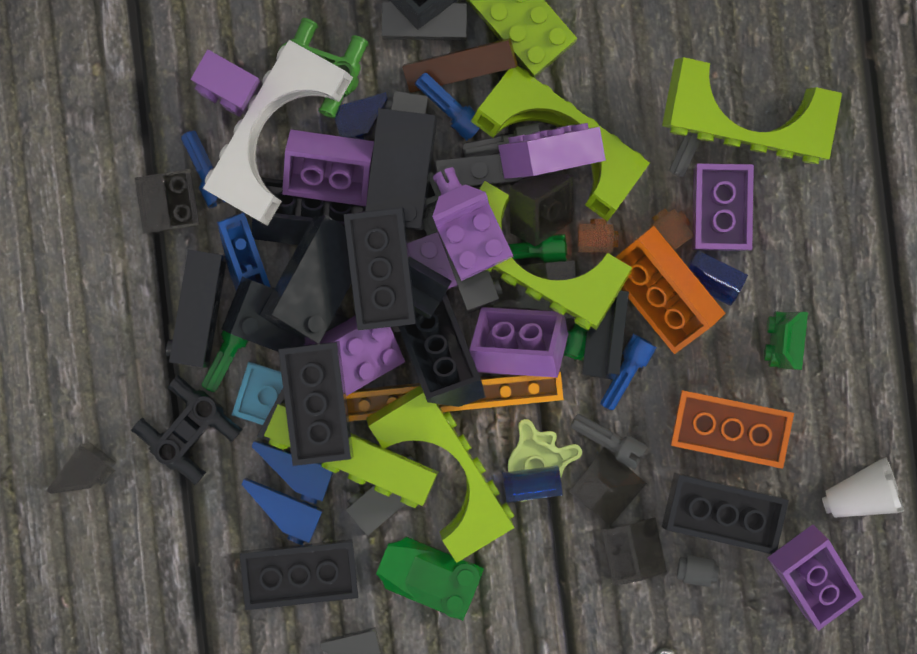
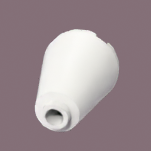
M887 457L876 461L826 490V497L822 498L826 513H832L834 518L904 512L902 500L898 497V486Z

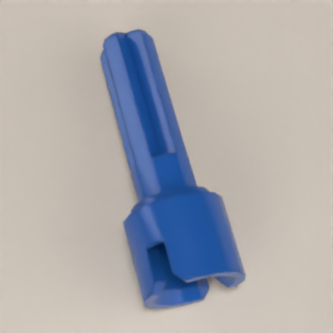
M427 73L422 74L416 80L415 85L452 119L450 126L466 141L477 133L480 128L471 122L476 111L470 105L468 107L466 105L464 107L461 106Z
M196 131L186 132L181 136V140L202 181L199 190L208 208H214L217 206V196L203 189L206 184L205 178L214 167Z
M632 334L622 352L625 359L620 366V374L616 380L612 381L600 403L602 406L609 410L615 409L639 367L647 366L657 349L656 346H653L652 343L642 337Z

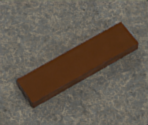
M508 38L407 63L402 68L409 92L412 93L421 91L415 85V82L424 73H427L441 86L515 68L518 64L511 39Z

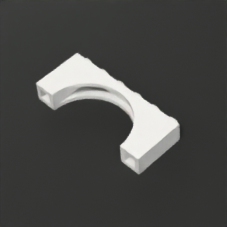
M291 40L278 51L275 65L272 70H269L264 75L260 91L249 101L245 117L236 124L233 131L234 136L229 144L222 148L219 154L220 160L216 167L208 172L205 178L206 184L203 189L267 226L282 201L266 188L257 169L256 146L264 124L278 108L297 98L321 96L340 102L353 79L345 70Z

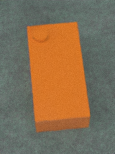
M655 226L651 227L615 256V258L632 267V272L621 290L629 292V300L674 354L710 329L726 314Z
M681 390L670 445L783 469L794 413Z

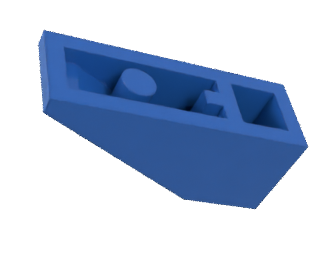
M242 212L217 222L228 270L235 290L237 291L242 276L271 287L245 213Z
M257 440L253 441L252 448L295 492L301 494L300 499L314 504L317 503V500H324L333 472L321 467L322 463L293 466L291 452Z
M245 478L241 485L281 531L288 534V540L303 545L304 541L310 543L324 509L251 479Z

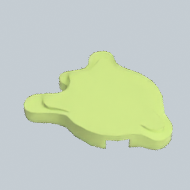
M523 419L518 423L519 441L508 459V473L513 484L512 493L514 498L521 502L527 501L532 496L552 490L560 481L564 468L582 456V449L577 444L561 448L556 447V433L553 431H537L529 419Z

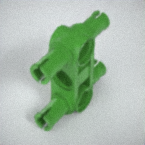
M302 18L294 38L290 40L345 70L353 77L340 102L325 97L318 110L322 115L334 119L343 98L350 95L358 86V75L361 70L359 62L369 43L364 38L353 35L344 56L341 57L309 47L318 24L310 19Z

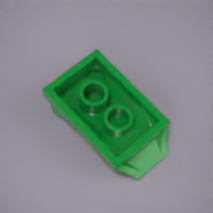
M775 311L773 316L768 317L767 333H771L770 344H766L764 348V361H768L769 367L802 370L808 312Z
M406 536L400 541L388 543L376 575L383 582L385 589L445 613L449 617L463 621L479 584L484 567L464 559L456 563L451 554Z

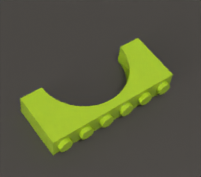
M685 57L675 59L662 123L663 127L671 128L670 133L687 136V133L691 132L697 134V139L711 142L714 141V138L723 139L724 145L740 147L741 144L750 145L751 151L766 153L767 149L777 151L776 156L793 159V155L803 157L802 162L819 164L820 160H830L842 93L818 87L806 89L801 105L785 124L768 132L751 131L732 122L718 107L710 86V63Z
M519 66L511 68L506 72L471 120L473 124L492 138L507 126L522 121H541L557 127L588 123L589 128L600 127L606 161L590 164L593 183L585 206L606 221L615 213L650 164V162L644 159L642 154L633 151L621 142L616 135L610 134L599 126L594 119L584 115L571 102L562 99L549 86L542 84L532 77L526 69Z
M484 181L479 190L486 192L489 205L502 230L504 212L510 201L509 195ZM609 253L606 254L596 267L586 274L568 280H548L537 277L520 267L513 258L486 269L489 272L492 269L502 274L500 278L514 287L517 283L525 287V293L535 300L540 301L541 298L551 303L549 307L563 316L567 312L576 318L574 322L586 330H589L590 327L597 330L632 272L631 266Z
M421 385L366 418L368 427L383 449L404 441L429 442L447 450L463 467L466 475V494L463 504L456 517L439 531L443 543L456 563L514 529L511 518L515 517L507 502L501 504L497 497L501 494L492 479L487 482L482 474L486 472V469L478 457L473 459L468 452L472 447L464 434L458 436L454 430L457 424L449 411L444 413L439 404L428 403Z

